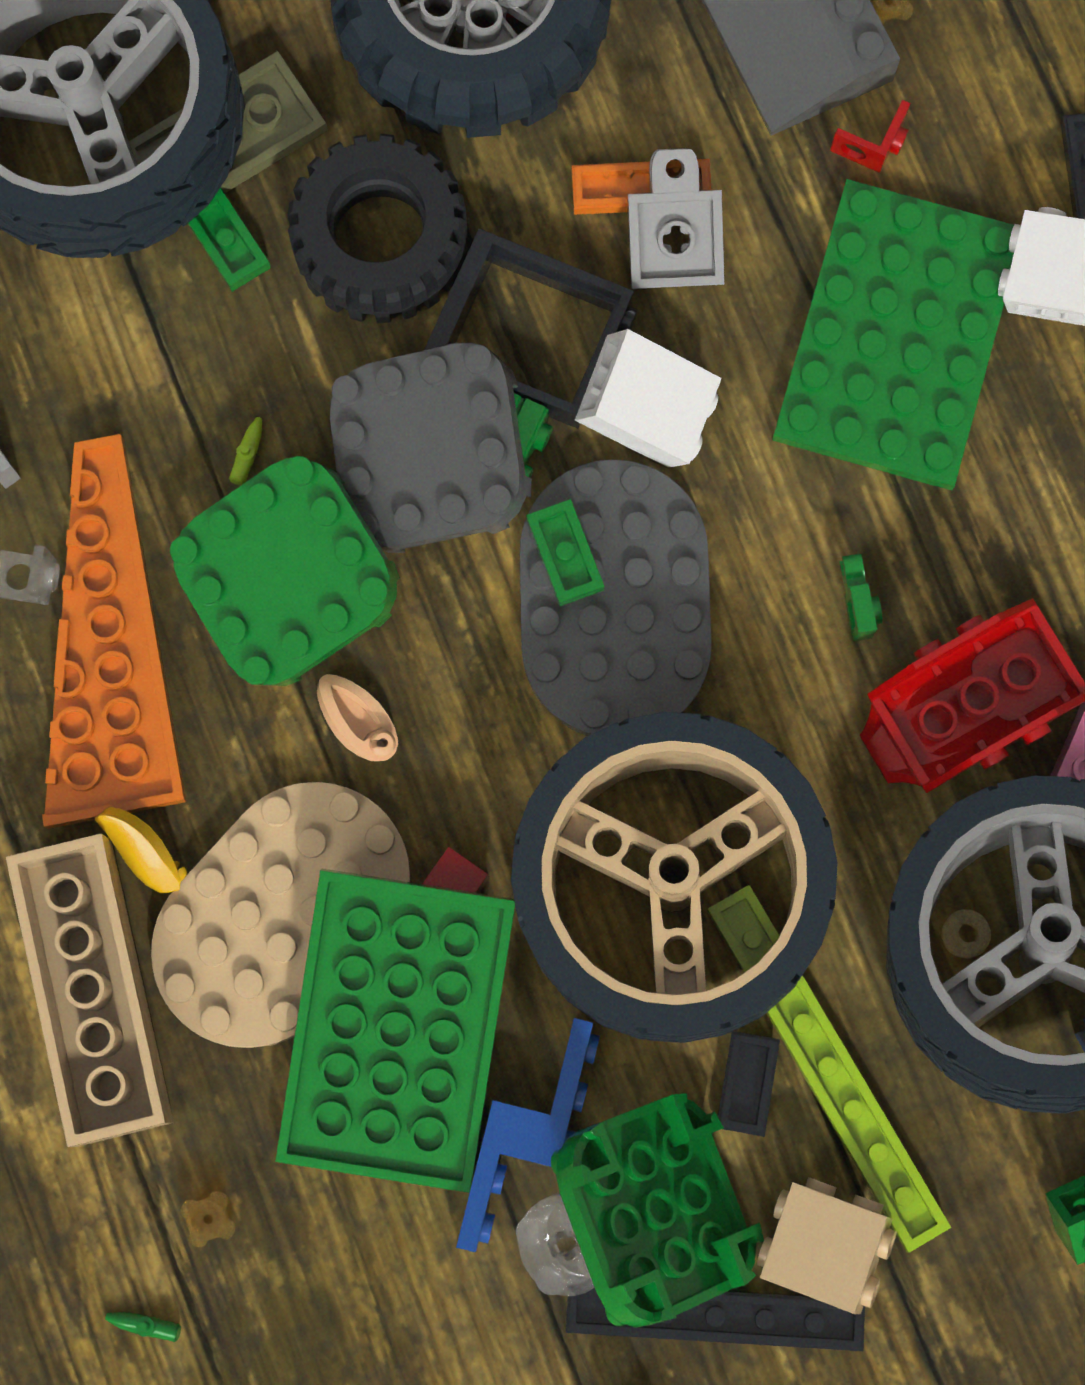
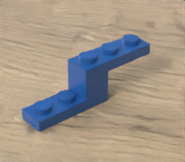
M577 1018L573 1020L550 1115L492 1101L456 1248L476 1252L479 1242L489 1243L495 1214L487 1213L486 1211L491 1193L501 1194L507 1170L506 1165L498 1164L500 1154L551 1167V1156L554 1151L562 1148L565 1140L576 1132L567 1128L572 1110L582 1112L588 1083L580 1082L579 1079L583 1062L593 1064L600 1035L591 1033L593 1022Z

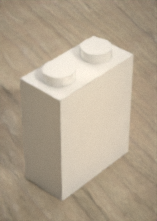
M629 329L607 335L575 421L668 468L690 464L691 460L697 456L701 449L703 439L700 435L706 419L717 406L718 394L716 392L722 378Z

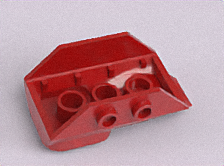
M1033 598L998 613L984 621L981 614L966 621L955 629L959 635L958 637L942 645L939 639H936L923 646L914 653L917 661L911 663L867 694L871 702V709L866 725L859 736L888 784L910 783L921 786L928 793L978 763L986 770L1010 756L1006 747L1020 739H1023L1026 746L1032 744L1052 731L1048 725L1049 722L1085 702V682Z

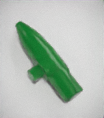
M114 1312L107 1313L105 1320L114 1326L139 1334L142 1337L176 1342L181 1333L179 1323L143 1314Z

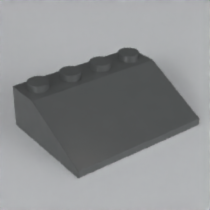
M702 0L771 136L894 80L900 57L870 0Z

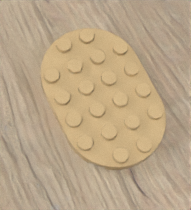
M307 782L283 787L262 797L248 808L180 882V890L174 891L169 895L159 913L153 931L151 946L152 969L159 992L172 1013L186 1027L210 1041L238 1048L271 1046L295 1036L320 870L323 868L410 882L409 858L402 837L393 822L378 805L352 789L331 783Z

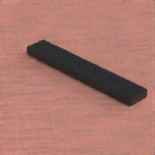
M568 1281L566 1333L863 1351L865 1306H863L861 1314H852L808 1296L727 1291L676 1315L674 1319L635 1328L629 1325L615 1326L608 1320L605 1307L596 1293L593 1282Z

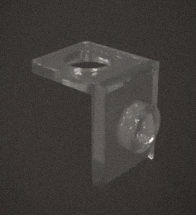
M35 545L33 555L1 550L0 598L48 605L50 593L56 590L59 581L60 566L56 563L57 559L45 546ZM17 564H25L30 567L27 587L22 590L12 589L6 581L9 569Z

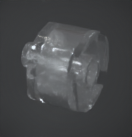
M558 1191L540 1200L529 1209L517 1225L516 1236L522 1263L536 1282L539 1290L548 1295L576 1296L584 1294L595 1287L560 1192Z

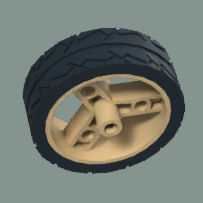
M659 712L628 718L620 723L616 722L585 737L556 761L551 770L549 769L529 798L516 833L511 884L520 927L541 971L574 1007L602 1026L638 1039L686 1043L722 1036L753 1022L766 1014L794 989L822 946L835 907L834 899H836L838 862L829 821L825 817L826 814L811 784L783 753L776 750V747L745 727L712 716ZM670 768L706 773L729 782L750 796L679 843L668 845L589 806L594 798L617 782L642 772ZM729 828H740L747 834L749 843L743 848L732 849L723 843L721 836ZM603 835H613L620 840L621 848L613 856H602L594 849L598 838ZM783 840L791 868L792 898L787 922L778 940L759 963L731 982L706 991L700 893ZM706 844H712L716 854L722 860L700 877L698 860L693 851ZM632 848L653 855L649 864L648 880L623 865L628 859ZM560 853L650 897L656 993L645 992L618 982L594 966L573 943L561 921L556 902V870ZM668 874H678L685 880L672 884L666 882L663 877ZM690 905V926L688 928H664L661 908L673 912L681 911ZM676 940L686 942L691 947L693 953L689 961L680 965L669 962L664 955L666 946Z

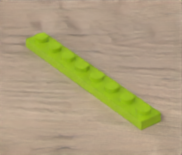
M750 885L706 910L743 973L759 963L779 938L778 932ZM802 975L794 989L771 1008L767 1015L876 1201L884 1205L882 1209L884 1215L893 1219L891 1227L897 1231L896 1235L904 1249L910 1253L947 1231L951 1226Z

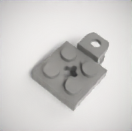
M688 148L655 150L649 164L650 193L627 194L631 288L724 285L722 190H699V166L693 150ZM677 159L681 163V172L675 177H670L666 173V165L670 160ZM677 225L680 226L681 233L689 235V243L681 244L680 252L674 253L669 244H663V235L670 234L671 227Z

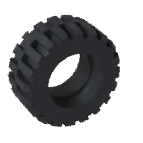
M367 134L354 136V145L344 148L342 143L338 142L330 146L327 159L323 161L320 157L316 156L307 166L310 177L308 179L305 177L298 178L293 189L296 200L289 202L287 214L290 223L288 228L290 243L300 274L304 275L308 288L316 297L323 296L326 306L338 313L342 308L348 310L350 319L361 322L365 320L366 314L375 315L377 323H391L390 315L401 312L403 319L406 320L417 316L416 306L424 303L430 309L440 301L439 291L441 289L450 291L457 278L456 270L462 267L466 258V243L468 242L464 198L462 194H459L458 181L452 171L443 170L442 159L433 151L423 156L420 143L406 139L404 145L396 144L395 135L380 134V141H368ZM369 198H395L407 203L420 214L423 226L422 234L415 245L400 257L385 262H366L348 255L339 248L335 237V229L338 222L348 209Z

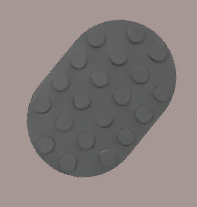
M602 460L578 466L549 484L537 497L528 514L571 499L604 583V591L559 607L527 520H525L520 539L521 643L525 673L537 699L562 724L580 734L589 736L628 718L659 712L683 713L694 701L704 683L711 657L709 557L707 535L700 513L687 493L671 478L649 466L625 460Z

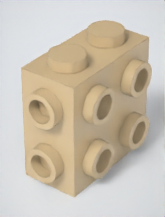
M808 1177L806 1186L792 1182L790 1191L784 1189L781 1191L774 1209L773 1217L779 1219L773 1239L766 1237L760 1249L757 1265L763 1267L760 1278L852 1314H861L863 1306L872 1307L878 1293L880 1279L873 1276L879 1259L887 1260L892 1251L897 1231L890 1229L893 1219L881 1215L883 1204L856 1194L851 1204L834 1197L837 1187Z

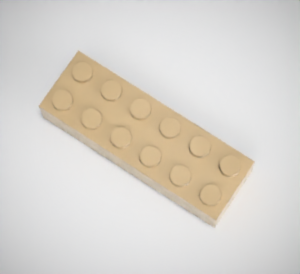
M101 833L7 856L6 862L67 1147H79L174 1123L112 841Z

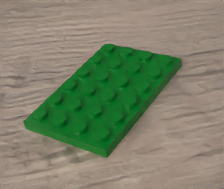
M846 179L772 441L952 491L956 484L1004 307L1003 297L998 296V287L1003 269L1011 268L1014 252L1009 251V243L1014 225Z
M323 868L320 870L275 1162L470 1193L514 917L515 900L513 898Z

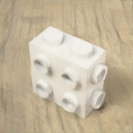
M1041 207L1038 212L1025 210L1021 225L1015 224L1011 232L1009 251L1014 252L1011 268H1004L1001 273L998 296L1003 297L1008 313L1085 326V218L1067 217L1065 212L1050 207Z

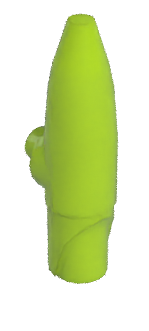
M256 417L250 424L241 444L237 447V455L229 476L230 482L241 486L248 478L262 436V418Z

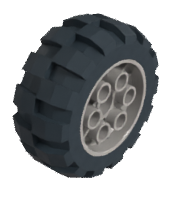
M331 0L334 30L344 59L352 62L358 72L359 84L382 107H391L394 104L406 112L407 123L437 134L442 132L443 125L464 127L467 130V138L501 135V125L519 119L523 126L528 127L556 111L558 99L563 94L578 91L596 65L597 52L602 40L606 38L611 0H416L402 7L399 0ZM432 6L443 12H449L444 16L437 17L429 14L427 10ZM509 13L527 25L528 28L517 35L505 20L506 14ZM482 16L487 22L494 23V25L488 28H481L476 26L475 22L478 17ZM454 27H456L458 33H464L463 48L447 45Z

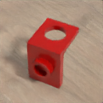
M902 99L880 146L837 128L830 151L880 173L889 153L898 156L909 130L902 127L911 103ZM845 144L853 145L862 150L864 153L856 152L848 148Z

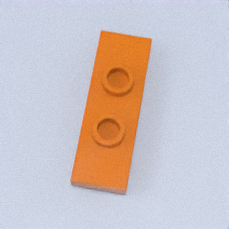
M697 159L699 166V190H712L710 159ZM670 160L667 163L666 173L668 176L675 177L681 172V163L678 160ZM650 161L572 165L574 215L628 212L627 194L650 193Z

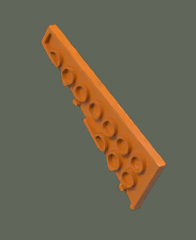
M121 434L74 443L70 487L71 510L69 529H67L66 534L67 557L65 575H63L62 590L64 592L61 619H59L53 686L55 688L54 709L49 733L51 738L50 756L45 779L47 791L45 814H42L43 825L47 829L95 820V817L108 807L119 808L133 813L187 802L125 443Z

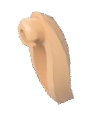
M330 674L322 676L317 687V697L325 720L336 738L347 749L369 761H386L396 753L398 737L389 715L381 704L365 689L348 679Z

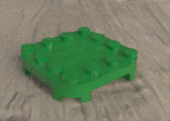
M303 456L286 458L258 473L193 518L170 546V555L174 560L173 567L182 589L228 665L239 677L252 685L288 686L302 680L301 675L371 628H380L393 615L390 611L397 597V580L400 579L394 561H390L386 557L342 484L345 483L343 479L333 469Z
M687 1093L672 1094L578 1130L567 1138L562 1148L554 1151L551 1156V1167L556 1174L559 1192L596 1293L605 1307L608 1320L615 1326L629 1325L637 1328L674 1319L676 1315L731 1289L745 1286L757 1276L752 1271L755 1264L756 1244L764 1242L760 1222L749 1226L746 1225L712 1136L713 1132L724 1127L715 1111L706 1114L695 1102L687 1099Z

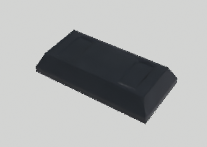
M732 1031L718 1118L724 1130L765 1137L780 1039Z

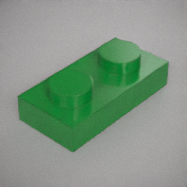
M220 188L210 204L188 223V226L233 292L269 270L271 266Z
M571 499L526 515L528 526L559 607L604 591V583Z

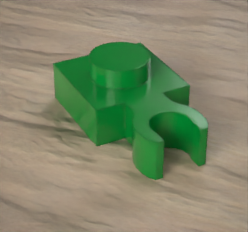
M862 555L843 556L842 561L839 563L846 591L844 598L853 642L872 639L877 631V624H882L883 622L879 597L871 596L869 583H866Z

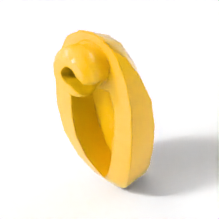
M114 807L106 808L95 817V821L108 835L125 863L146 886L159 893H172L180 890V882L188 874L185 867L178 870L180 862L173 861L163 841L148 824L137 816Z

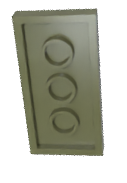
M278 51L239 74L244 98L243 134L233 166L229 169L228 177L220 187L224 194L328 131L326 122ZM183 109L129 141L137 165L149 158L168 138Z

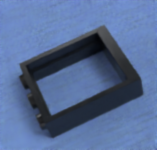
M479 228L424 350L456 343L491 263L612 312L572 403L518 381V387L513 388L515 394L549 409L550 418L579 429L581 423L575 421L607 335L626 329L631 330L636 319L638 309L632 307L634 291Z

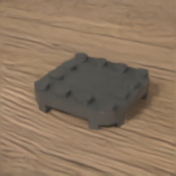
M454 343L368 363L352 370L348 375L337 378L333 383L330 424L337 474L345 482L342 484L378 544L385 552L405 553V548L482 532L496 534L510 528L508 523L520 512L526 496L531 497L532 479L525 475L513 388H517L518 384L513 370L495 353L483 345Z

